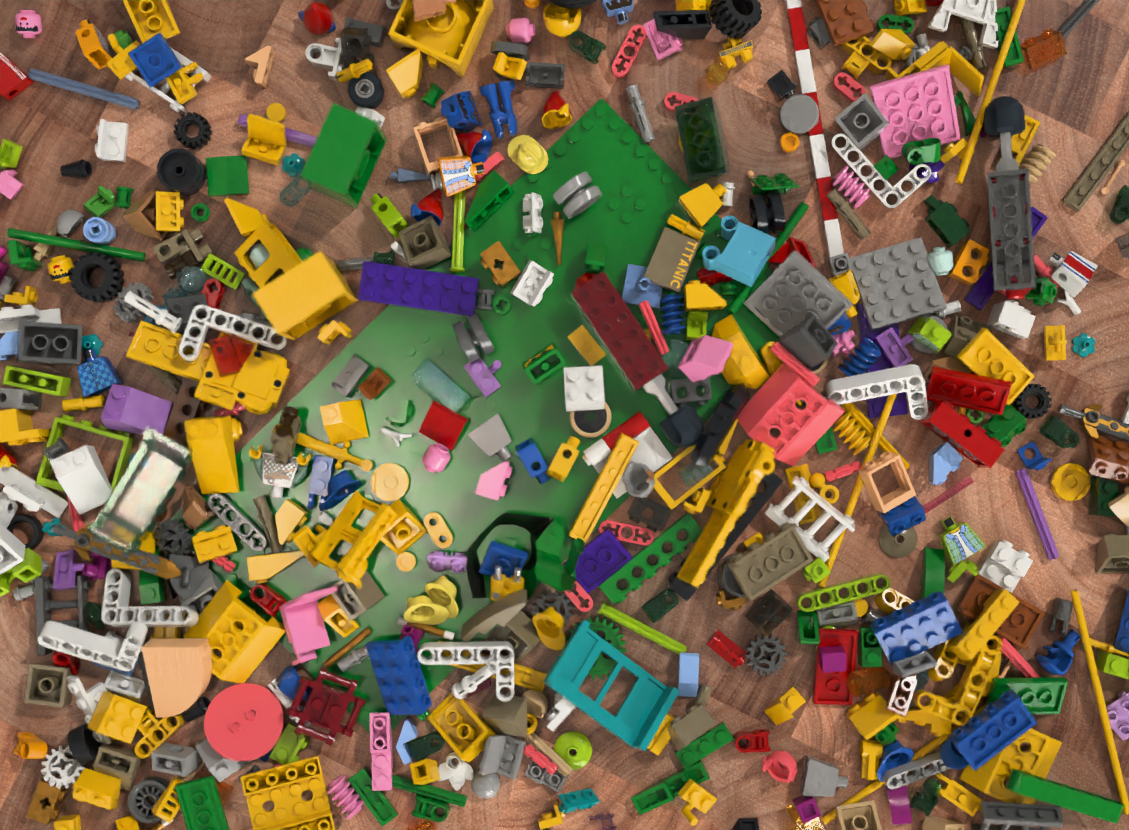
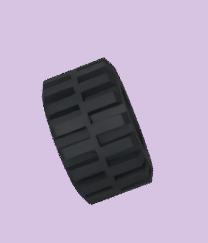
M712 0L709 6V15L712 17V23L716 25L715 28L720 30L723 35L726 34L729 38L734 37L738 39L745 36L759 23L762 10L760 9L761 4L757 0Z
M89 252L86 253V257L83 255L78 257L80 259L79 262L74 261L75 267L70 269V272L73 274L69 276V280L73 281L71 284L72 288L76 289L75 292L81 295L82 298L103 303L105 300L111 301L112 296L117 297L118 290L122 291L121 283H124L125 279L121 276L124 275V271L120 270L122 267L119 263H116L115 259L98 252H94V254ZM102 267L105 272V280L101 286L93 288L89 281L90 274L94 269Z

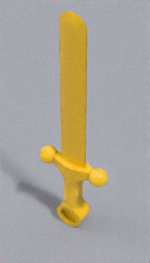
M301 432L299 433L297 444L337 459L338 462L334 465L336 470L342 468L344 461L354 463L364 471L373 469L374 465L371 460H363L348 454V448L351 445L349 441H345L343 449Z

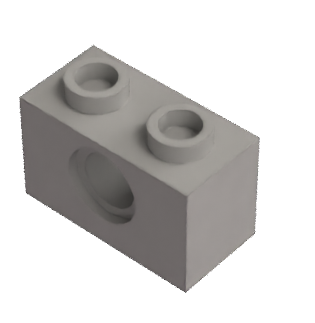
M164 743L151 752L153 771L186 777L199 767V754L196 748Z

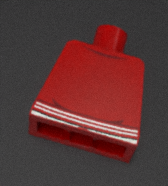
M0 52V94L6 99L11 100L33 84L34 81Z

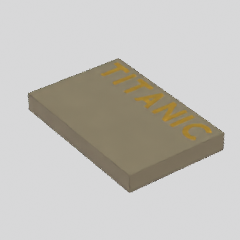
M665 227L643 278H648L651 283L679 294L700 241Z

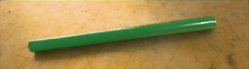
M801 202L786 223L785 231L777 236L775 249L769 259L785 243L808 210L809 206L806 203ZM766 262L752 287L746 284L743 285L728 307V312L733 315L736 314L771 262Z
M9 228L7 232V237L91 253L98 252L108 256L144 262L146 258L145 252Z

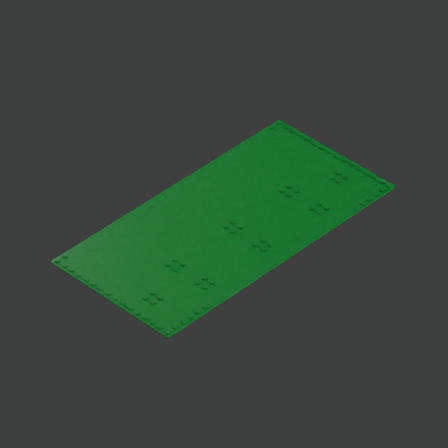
M599 99L546 151L548 154V164L542 172L538 174L524 172L511 185L514 193L474 232L470 227L464 231L463 268L465 272L454 273L449 271L452 264V256L425 269L427 271L479 278L477 289L494 291L491 301L492 307L494 300L498 297H506L509 300L511 308L506 314H498L494 307L492 311L474 309V313L477 314L495 351L486 355L480 346H477L481 359L488 368L496 360L501 362L502 367L493 373L496 380L502 386L486 398L463 367L470 360L466 353L462 351L452 325L462 321L467 330H470L467 323L468 316L388 305L286 405L298 409V417L301 418L302 424L301 433L330 444L323 425L320 407L361 399L369 437L349 441L351 445L348 448V454L363 460H371L374 465L373 469L364 471L360 466L344 461L340 470H336L333 466L332 477L346 470L355 481L359 480L362 482L361 487L356 491L365 499L378 505L384 503L390 506L396 500L384 501L377 497L371 488V476L383 464H398L408 473L410 481L407 492L400 500L423 525L427 514L431 512L439 513L453 534V542L447 548L437 547L427 531L404 552H411L416 557V565L410 571L400 570L396 563L398 555L379 540L366 559L368 561L367 571L385 597L355 618L360 627L345 638L323 619L330 645L315 649L317 658L302 663L315 679L321 667L325 668L323 662L367 627L373 633L352 650H357L370 641L399 640L403 626L397 624L399 617H403L404 612L407 610V599L421 595L429 597L425 591V585L433 583L442 575H445L457 588L455 601L459 613L455 618H447L440 624L430 626L455 633L454 638L449 640L423 632L424 634L417 648L419 650L423 643L437 642L438 640L443 642H465L461 639L462 625L495 601L490 598L473 599L467 571L454 573L452 570L436 572L429 569L427 554L430 555L434 551L444 552V556L445 552H448V556H451V552H453V556H455V553H465L467 555L469 548L478 536L505 512L560 520L565 532V538L558 557V562L561 564L569 556L573 541L576 540L570 537L568 532L599 476L592 464L588 466L582 458L585 455L583 451L638 411L645 417L670 455L679 448L667 439L659 427L660 422L668 414L657 397L646 393L643 387L637 391L633 390L571 297V292L575 289L577 278L588 272V269H584L588 243L607 246L604 272L622 298L628 264L648 267L665 227L682 234L683 231L667 223L671 214L686 222L690 220V223L697 226L678 202L680 196L692 189L646 142H643L644 140L603 99ZM587 171L592 178V183L589 187L598 186L603 194L586 210L568 219L563 212L566 204L558 205L553 198V194L569 180ZM531 192L541 195L543 200V207L541 209L543 227L541 228V234L536 232L525 233L523 229V216L529 215V212H523V198H525V194H531ZM554 212H561V219H564L561 265L557 264L555 239L551 220H554ZM716 213L701 228L705 232L698 248L705 243L708 246L717 247L720 254H722L730 240H725L722 237V219ZM499 241L521 273L528 261L532 260L547 271L554 273L553 281L543 292V298L539 304H536L535 307L528 305L510 293L519 277L504 287L500 284L496 285L491 278V275H493L489 268L486 270L479 261L482 259L480 253ZM451 244V245L449 246V249H450V252H451V255H452V244ZM694 256L679 294L683 295L682 289L689 281H699L696 271L704 267L702 258ZM497 261V262L495 263V264H496L495 269H496V268H499L500 270L503 269V266H502L503 262H502V263H499V262ZM769 267L765 270L745 301L773 273ZM733 279L729 282L723 281L710 286L714 292L726 301V306L722 310L702 311L708 312L707 336L712 337L715 324L731 314L727 309L737 296L720 295L722 291L720 285L735 284L737 285L735 292L738 294L744 283ZM663 288L661 299L665 298L663 297L664 295L676 293ZM479 293L476 295L475 308L478 305ZM499 301L497 309L500 308V311H504L507 302ZM625 303L643 330L649 329L639 305ZM660 303L659 309L652 308V311L662 332L667 328L661 326V323L667 320L661 319V315L666 312L660 311V308L665 306ZM742 304L733 317L764 364L760 352L761 347L766 342H776L779 336L747 306ZM689 312L680 314V317L685 318V321L680 322L681 325L686 326ZM581 325L584 326L606 353L593 366H603L604 397L611 410L612 419L606 432L594 438L583 437L576 433L570 424V411L566 412L564 368L590 366L567 338ZM686 328L681 330L684 334H663L669 352L660 356L669 369L662 373L666 380L665 390L670 398L669 381L688 378L678 368L691 341L686 340ZM652 339V340H651V343L653 344V346H654V347L656 348V350L658 351V349H657V347H656V345H655V342H654V340ZM554 342L565 358L566 364L534 385L524 371L522 363ZM354 354L371 366L359 384L364 382L377 367L392 380L381 394L372 400L363 396L358 386L349 397H345L331 386L332 382L338 377ZM721 372L717 375L709 376L712 399L707 400L708 404L696 405V401L688 402V404L693 406L703 424L714 414L727 391L732 386H735L728 384ZM697 386L695 389L696 394L704 396L705 388ZM677 389L676 395L678 398H685V389ZM401 399L410 400V405H413L412 416L408 417V424L403 423L402 427L393 426L391 421H386L387 417L398 418ZM433 401L468 419L453 450L449 449L451 458L443 471H435V473L425 469L422 458L428 447L433 444L436 445L437 442L419 433ZM282 409L235 455L240 492L220 494L229 499L264 534V527L261 520L258 519L259 514L253 499L263 495L266 496L270 511L273 512L272 517L275 525V514L287 499H291L309 512L306 516L308 520L301 528L306 525L317 536L319 533L315 530L316 525L320 524L326 530L330 526L318 519L319 515L323 512L319 510L322 495L315 494L313 509H308L307 507L314 455L330 456L296 443L294 457H298L300 452H303V458H306L308 454L311 455L308 461L307 474L293 488L284 487L283 497L276 498L271 497L273 485L263 484V480L259 478L253 458L249 454L251 446H253L255 451H258L259 445L263 447L262 455L263 452L273 453L271 435L274 433V427L280 424L279 419L283 411ZM588 411L585 414L586 421H595L596 414L593 411ZM496 414L501 416L512 439V442L506 446L512 456L506 461L511 462L510 466L513 467L510 478H506L504 485H507L505 496L500 497L499 500L475 493L481 474L502 464L503 461L497 453L489 457L468 436L469 433ZM383 426H386L399 433H411L412 437L402 438V441H399L400 446L397 447L393 439L380 431ZM570 436L580 440L577 450L580 452L564 482L549 476L550 479L540 484L536 476L531 478L515 446L532 437L549 469L562 442L566 444ZM344 442L333 444V446L343 449ZM563 454L564 458L569 459L568 454ZM334 458V465H335V463H337L338 460ZM533 462L532 466H537L539 463ZM201 489L198 491V493L206 500V502H208V498L212 494H202ZM355 491L339 504L324 510V512L335 520ZM628 491L619 498H616L612 493L592 533L631 495ZM220 498L213 499L215 501V503L213 504L214 506L219 505L223 508L222 510H220L221 513L225 508L229 507L228 505L223 507L220 504ZM182 507L170 519L171 521L177 519L178 524L183 522V528L186 529L189 527L184 522L185 518L182 516ZM362 509L351 526L363 531L375 513ZM229 510L226 513L229 521H233L236 518V513L233 510ZM215 515L201 529L194 530V528H189L187 533L195 537L196 533L202 531L208 533L215 531L214 529L218 526L225 525L228 527V525ZM434 518L430 520V524L432 526H435L437 524V521ZM243 523L240 526L241 533L248 534L250 526ZM298 526L294 533H297L301 528ZM232 530L237 552L226 555L228 561L231 560L236 564L235 569L228 573L223 569V566H218L212 560L209 561L208 569L223 584L228 580L242 591L238 599L251 610L255 609L256 614L268 622L272 616L265 612L250 597L251 589L259 583H256L255 580L249 581L247 557L272 554L270 544L268 542V546L264 550L254 551ZM255 531L251 536L247 537L249 540L253 537L256 540V546H263L261 543L263 539H257L253 536L256 534ZM441 535L440 541L446 542V536ZM292 540L291 543L283 544L284 550L276 553L300 549ZM344 540L339 541L329 555V559L338 563L353 545ZM192 545V552L196 555L194 545ZM303 556L275 576L268 578L265 584L284 596L289 602L303 594L328 589L342 579L338 577L335 570L321 563L313 567L307 558ZM536 580L535 589H536L542 582ZM261 588L256 589V594L259 597H264V590ZM327 596L319 599L318 603L325 599ZM279 610V612L277 613L278 616L275 619L284 625L281 612ZM498 624L492 627L485 635L478 632L468 642L483 641ZM285 632L279 639V642L297 659L292 643H289L287 633ZM350 650V651H349L346 655H344L341 659H343V658H345L346 656H348L349 654H351V651H352V650ZM429 650L422 651L425 657L432 655ZM366 657L362 663H357L345 672L341 671L336 662L327 669V672L349 680H358L353 694L366 699V703L361 707L356 721L370 734V713L387 712L370 657ZM419 661L428 693L456 668L448 664L426 665ZM323 679V681L326 683L335 685L345 690L348 689V687ZM351 701L346 709L350 714L355 704ZM390 715L391 731L407 715Z

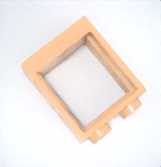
M444 116L434 119V122L428 124L427 122L418 123L413 128V135L427 176L430 173L436 174L440 171L437 161L429 163L420 137L421 135L446 128L455 154L454 156H463L455 130L448 125L447 119Z
M889 451L884 452L880 455V458L866 462L864 467L858 469L874 509L886 513L916 495L899 454ZM890 464L900 487L881 498L871 474Z

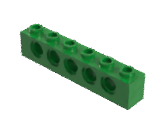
M687 512L657 536L650 545L645 546L636 553L633 559L602 582L599 587L613 604L616 602L620 604L627 598L626 594L632 590L634 592L642 586L641 582L645 578L649 580L656 575V569L661 565L663 568L672 561V556L676 553L680 555L687 549L686 545L691 541L695 543L702 532L701 527ZM678 531H686L687 536L684 540L677 539ZM665 542H669L672 545L671 551L667 553L662 551V545ZM654 554L657 556V561L655 564L650 565L647 563V557ZM637 566L641 567L642 574L638 577L633 576L632 569ZM619 579L627 580L625 588L620 589L617 587Z

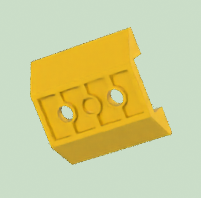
M227 580L198 616L199 619L196 625L190 627L184 634V638H208L209 646L211 647L212 673L221 680L242 684L246 682L286 630L285 626L274 617L266 622L241 602L238 597L242 591ZM240 621L244 629L237 628L235 622ZM214 649H219L222 652V656H217L214 653Z
M1030 728L976 771L970 765L966 766L959 779L1005 803L1034 804L1036 799L1008 790L1003 782L1010 776L1012 769L1046 779L1062 742ZM1028 742V750L1022 752L1020 750L1021 743Z
M318 755L240 776L253 830H335ZM305 790H310L313 795L311 799L304 800L301 796ZM272 801L274 808L269 811L263 808L264 802Z

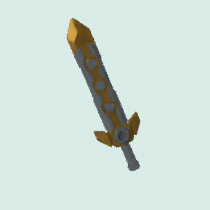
M1097 403L1089 405L1082 412L1062 404L1058 407L1057 412L1080 419L1079 423L1083 426L1082 429L1092 438L1098 439L1097 431L1129 441V424L1099 413L1098 411L1103 407L1102 405Z
M93 522L85 525L77 532L62 527L59 524L53 526V533L74 539V545L77 547L75 549L83 559L88 561L91 560V551L165 579L182 575L175 563L169 559L95 533L94 531L101 527L98 523Z

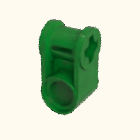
M928 138L908 142L902 147V155L912 165L938 162L941 159V140L938 138Z
M416 794V803L411 815L417 818L442 822L447 818L450 806L447 802ZM436 808H443L445 814L439 815L436 812Z

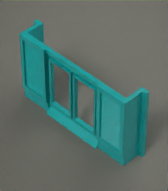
M583 619L574 629L543 682L632 748L646 751L680 691L675 687H666L589 629L590 623ZM603 651L617 663L593 701L578 689L599 654ZM623 666L635 675L637 680L614 717L602 708L600 703Z

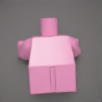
M12 168L0 173V194L2 193L10 200H13L25 186L15 178L17 172Z
M853 330L832 335L838 343L830 355L833 360L838 357L839 352H842L844 357H848L849 353H852L851 349L855 347L851 341V338L855 336Z

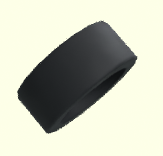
M31 515L14 516L7 529L13 534L16 524L19 522L29 523L33 528L34 536L31 542L24 544L25 549L30 548L32 550L42 542L44 536L41 522Z
M87 724L70 730L68 733L67 741L71 754L81 764H86L96 759L100 747V742L94 739L93 730L87 728Z

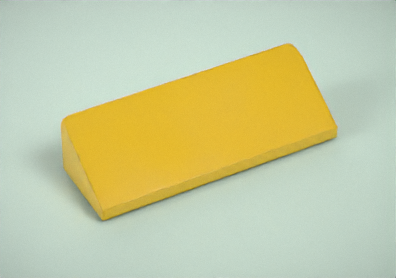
M807 463L785 469L790 490L795 487V484L792 483L795 475L806 479L810 484L809 487L814 490L810 483L811 475ZM803 491L793 499L796 512L810 499ZM818 503L799 521L800 525L815 522L821 516Z

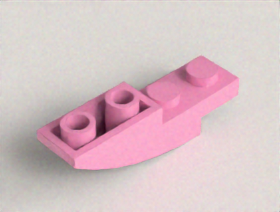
M390 712L370 713L372 791L393 789V747Z

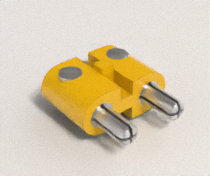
M498 565L495 566V574L491 576L490 580L491 600L497 601L509 594L524 589V578L521 577V568L516 567L514 575L507 578L505 574H501L502 567L499 565L498 569Z

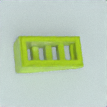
M211 253L200 269L235 290L238 289L246 275ZM214 261H217L212 270L210 271V268ZM220 265H224L220 273L217 275L216 272L218 271ZM228 268L231 269L226 279H224L223 277ZM234 273H238L233 283H231L230 280Z

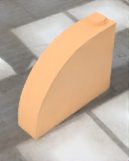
M208 638L150 639L141 647L156 718L175 716L187 710L204 693L210 682L212 658Z

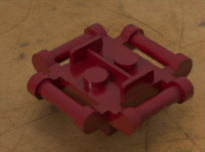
M322 667L315 680L301 676L299 680L300 685L293 702L286 711L287 715L300 718L294 733L299 735L303 733L325 741V744L330 746L333 744L337 732L351 737L354 732L352 729L361 707L366 703V699L353 694L358 680L346 679L327 672V669ZM323 679L343 685L345 687H348V689L345 690L335 685L326 683L323 681ZM310 686L312 688L302 711L298 710L306 688ZM349 702H354L355 704L346 726L340 725ZM306 721H309L313 725L331 730L329 734L304 726Z

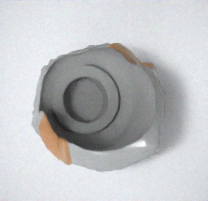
M630 461L623 474L625 490L634 497H647L655 484L654 473L646 465Z

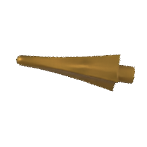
M554 212V220H551L555 239L557 264L561 265L564 219H561V212Z

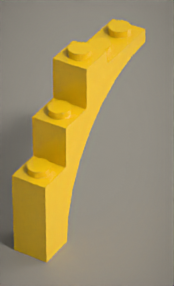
M1001 650L982 694L984 697L989 696L992 679L997 678L999 675ZM978 675L972 677V684L978 681ZM959 683L942 697L952 701ZM918 706L909 707L906 717L897 714L898 718L895 720L902 723L910 720L920 726H925L926 724V728L935 736L943 737V734L950 735L952 722L938 718ZM959 711L956 715L963 716V712Z

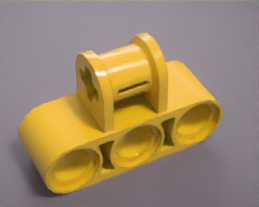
M865 36L855 39L854 44L849 42L840 44L842 49L851 55L841 69L849 71L856 80L865 68H868L876 75H881L891 65V58L870 45L872 41ZM862 49H867L870 55H864ZM878 60L883 61L884 64H885V67H880V66L877 64V61H878Z
M148 707L137 728L144 737L135 745V754L139 758H147L151 756V752L166 743L185 724L182 713L173 716L177 719V725H173L171 722L172 716L156 718L155 711ZM158 730L162 731L163 733L162 739H160L157 735ZM144 744L149 746V752L144 750Z

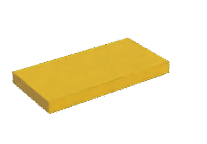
M984 327L956 356L975 375L1011 381L1012 387L1006 402L1007 405H1010L1035 377Z

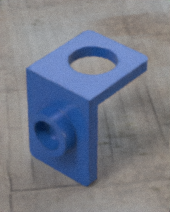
M1034 441L1017 449L1027 469L1038 471L1046 467V463L1052 461L1051 457H1043ZM1028 448H1032L1035 452V456L1032 459H1027L1024 455L1025 450Z

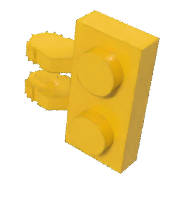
M196 62L188 64L166 78L179 104H184L198 95L193 84L200 82L204 78L203 74L197 73L190 78L187 75L198 68Z

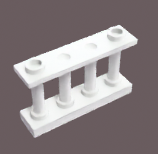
M172 49L183 67L192 63V61ZM199 66L190 74L192 77L197 73H202L204 76L203 80L207 83L212 77ZM138 68L125 76L129 81L136 80L169 102V107L177 113L182 111L186 114L188 112L182 104L178 103L177 99L174 101L166 95L171 88L167 80L158 90L155 87H149L145 79L143 80L135 75Z
M795 475L792 481L795 487L778 505L774 506L770 503L765 508L764 514L779 526L786 522H789V524L796 523L798 526L799 521L818 503L825 511L808 530H803L798 526L796 531L806 548L817 558L820 557L825 563L829 558L828 547L846 528L853 532L855 530V521L848 514L843 515L809 487L810 484L806 479ZM803 491L810 499L793 518H788L783 514V510ZM832 515L840 524L823 542L818 543L813 539V535Z

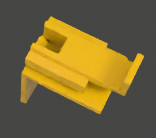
M944 41L937 43L899 75L891 67L886 69V78L889 81L947 64L949 71L976 97L981 95L984 76L952 46L948 48Z

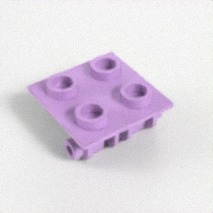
M434 551L430 555L427 554L429 569L433 571L443 572L444 570H452L454 573L467 571V555L465 553H455V556H453V552H451V556H448V552H445L444 556V552Z
M1122 690L1118 693L1119 698L1107 705L1106 709L1111 728L1125 741L1129 738V692Z

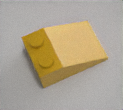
M453 693L427 717L462 760L469 763L484 749L486 740L490 736L497 735L464 699H457Z

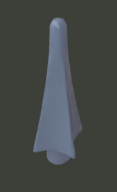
M398 168V172H390V179H398V183L431 180L430 175L427 176L424 173Z

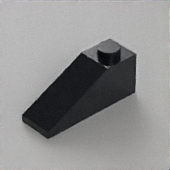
M708 10L654 11L653 13L657 31L682 39H704L712 28Z

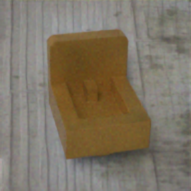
M718 588V593L715 594L717 604L721 605L723 609L731 608V610H737L746 604L745 597L733 596L725 598L722 588Z

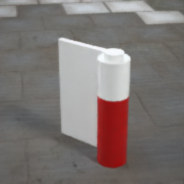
M640 411L584 450L585 455L582 456L587 465L590 466L592 464L600 474L620 434L623 433L639 441L630 461L644 464L652 472H655L673 459ZM623 474L613 491L616 498L627 492L625 490L626 486L623 483Z

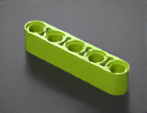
M874 573L802 592L796 596L795 603L802 611L810 612L882 593L884 590H888L891 584L887 576ZM878 578H883L884 580L881 587L876 586ZM863 582L865 589L862 592H858L857 586ZM845 587L847 590L846 595L839 597V590ZM827 592L828 599L825 602H821L820 595ZM808 597L810 600L809 605L802 607V599Z

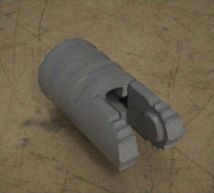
M1056 598L1048 632L1053 633L1056 629V620L1061 619L1064 620L1061 635H1067L1073 609L1072 601Z

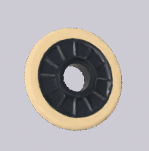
M605 402V409L570 411L569 419L576 433L583 437L594 438L606 432L610 426L612 415L608 404ZM588 411H593L596 414L595 421H586L585 414Z

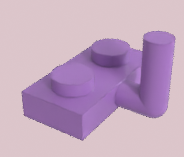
M890 327L874 338L893 368L904 366L913 360L905 348V345L913 341L911 334L899 339L893 328Z
M480 357V359L463 366L486 398L502 387L493 375L502 367L500 361H494L493 365L488 368Z
M74 549L56 553L53 588L57 591L75 587L76 571H83L84 564H86L85 562L77 563L78 552Z

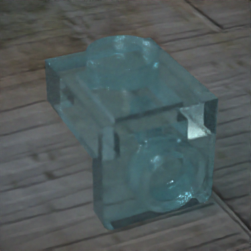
M692 461L678 472L682 480L690 487L711 473L713 468L710 465H696Z

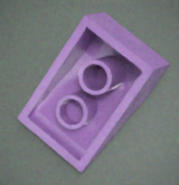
M112 384L101 420L104 426L109 429L162 438L170 417L173 402L132 387Z

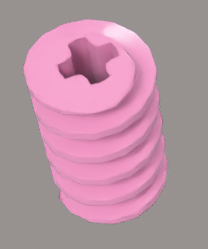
M847 165L833 178L835 180L832 185H840L838 192L845 190L843 197L845 198L850 195L849 203L856 201L854 208H858L872 194L868 195L869 187L863 190L864 182L857 184L858 176L852 178L854 171L847 173L849 168Z
M342 774L331 781L326 787H330L327 794L334 793L332 801L339 799L336 806H344L341 813L348 812L345 817L347 820L363 808L361 806L364 801L362 799L357 800L359 797L358 793L352 794L355 789L353 787L348 788L350 782H343L346 775Z

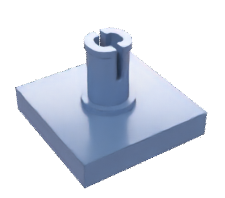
M628 264L622 295L623 301L628 304L639 305L640 302L648 300L651 308L659 309L663 288L651 283L648 278H643L648 267Z

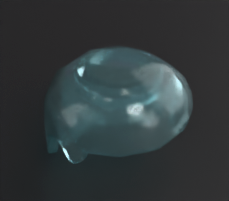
M184 266L181 272H176V281L184 292L194 294L203 289L207 281V275L202 268Z

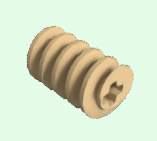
M1041 144L1033 146L1032 151L1023 160V164L1019 165V170L1028 169L1029 187L1032 186L1030 182H1038L1035 176L1042 177L1043 174L1039 170H1047L1044 164L1051 165L1052 162L1049 158H1056V155L1048 147Z

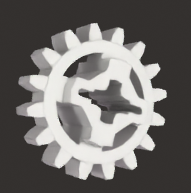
M69 745L66 749L59 746V751L52 749V755L46 754L45 756L47 762L41 763L45 767L41 770V773L45 775L43 778L45 781H49L51 787L56 783L57 789H60L62 785L67 789L69 783L74 785L75 779H78L80 772L84 770L82 766L85 764L79 763L76 759L66 757V755L73 757ZM66 764L65 769L61 770L62 765ZM59 775L61 776V779L55 778L54 776Z

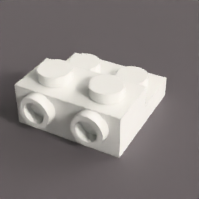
M995 540L978 571L981 576L1012 593L1020 578L1024 577L1033 560L1029 558V553L1021 549L1019 551L1012 549L1014 545L1010 542Z
M558 692L554 695V707L547 714V727L552 732L576 707Z

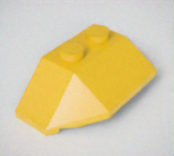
M730 314L715 324L712 337L733 344L730 356L725 361L724 368L721 371L728 384L739 385L744 383L747 388L757 389L765 384L771 376L733 315Z

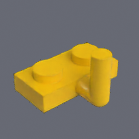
M110 34L108 40L117 55L106 64L121 80L137 68L128 53L141 44L136 40L123 49L119 45L116 36Z
M320 524L315 526V530L319 533L317 536L305 525L290 537L313 567H316L319 562L311 555V552L327 531Z
M689 779L678 792L680 797L687 801L681 812L693 826L698 823V820L691 813V810L696 807L706 814L717 800L713 794L692 779Z

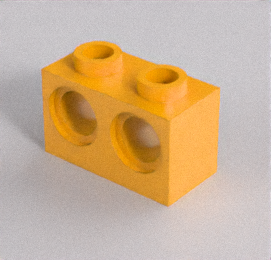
M970 239L964 241L953 262L954 268L949 271L947 276L966 286L976 283L981 274L979 272L981 266H984L989 259L987 254L990 249ZM972 250L977 253V260L971 257ZM963 267L969 270L968 277L963 275Z

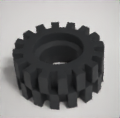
M187 112L186 116L184 114L180 115L182 118H177L178 124H174L176 139L189 149L203 148V144L206 146L208 144L206 141H210L211 137L209 135L212 134L208 121L195 112L193 114ZM191 124H197L200 128L198 136L190 138L186 134V129Z
M1028 384L1013 400L1015 402L1013 407L1028 419L1044 416V413L1049 411L1047 409L1051 408L1052 404H1049V401H1052V398L1048 397L1050 393L1045 391V387H1041L1039 384ZM1029 394H1034L1038 397L1039 403L1034 409L1027 407L1025 399Z

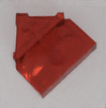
M234 334L231 337L225 336L209 340V346L220 377L240 372L254 348V345L237 339Z

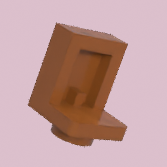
M377 367L364 382L359 384L358 389L363 396L372 400L379 396L392 380Z

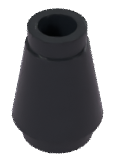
M82 159L62 165L60 171L63 177L86 179L88 176H91L92 167L88 161Z
M206 696L199 697L182 713L184 720L190 722L205 715L211 703Z

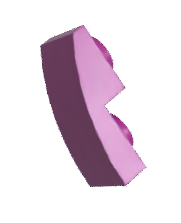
M906 785L896 789H889L886 786L893 825L913 823Z

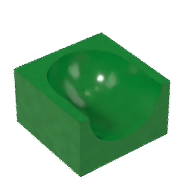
M333 103L300 176L315 191L357 209L387 138L376 121Z

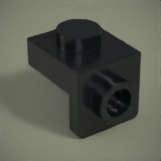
M783 70L766 82L779 101L784 97L787 100L795 94L794 90L797 87V83H792Z

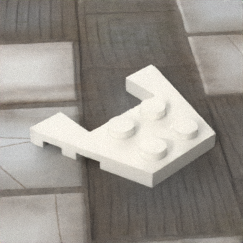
M943 0L928 24V28L940 32L947 31L950 15L952 14L982 24L983 29L979 45L996 49L998 48V41H996L998 26L995 23L997 2L996 0Z

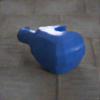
M1071 629L1062 642L1055 640L1052 645L1043 646L1044 649L1049 651L1048 655L1041 656L1038 654L1036 657L1042 668L1052 675H1064L1072 664L1074 653L1071 649L1081 639L1080 634Z
M289 665L284 668L277 682L279 690L292 700L300 685L299 680L301 677L296 672L297 665ZM307 686L302 698L305 702L310 693V686Z

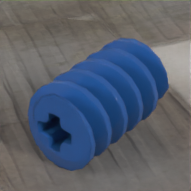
M664 295L663 297L665 298L661 299L660 303L665 306L661 307L660 311L666 312L661 315V319L667 321L661 323V326L667 329L663 330L662 334H684L681 330L685 329L686 326L681 325L680 322L685 321V318L680 317V314L685 313V310L679 309V307L685 305L679 301L684 295Z
M864 338L866 344L859 342L858 345L861 349H853L856 355L849 353L848 356L851 361L844 359L846 366L839 365L840 370L849 377L866 373V368H870L871 363L876 361V357L881 356V350L872 340Z

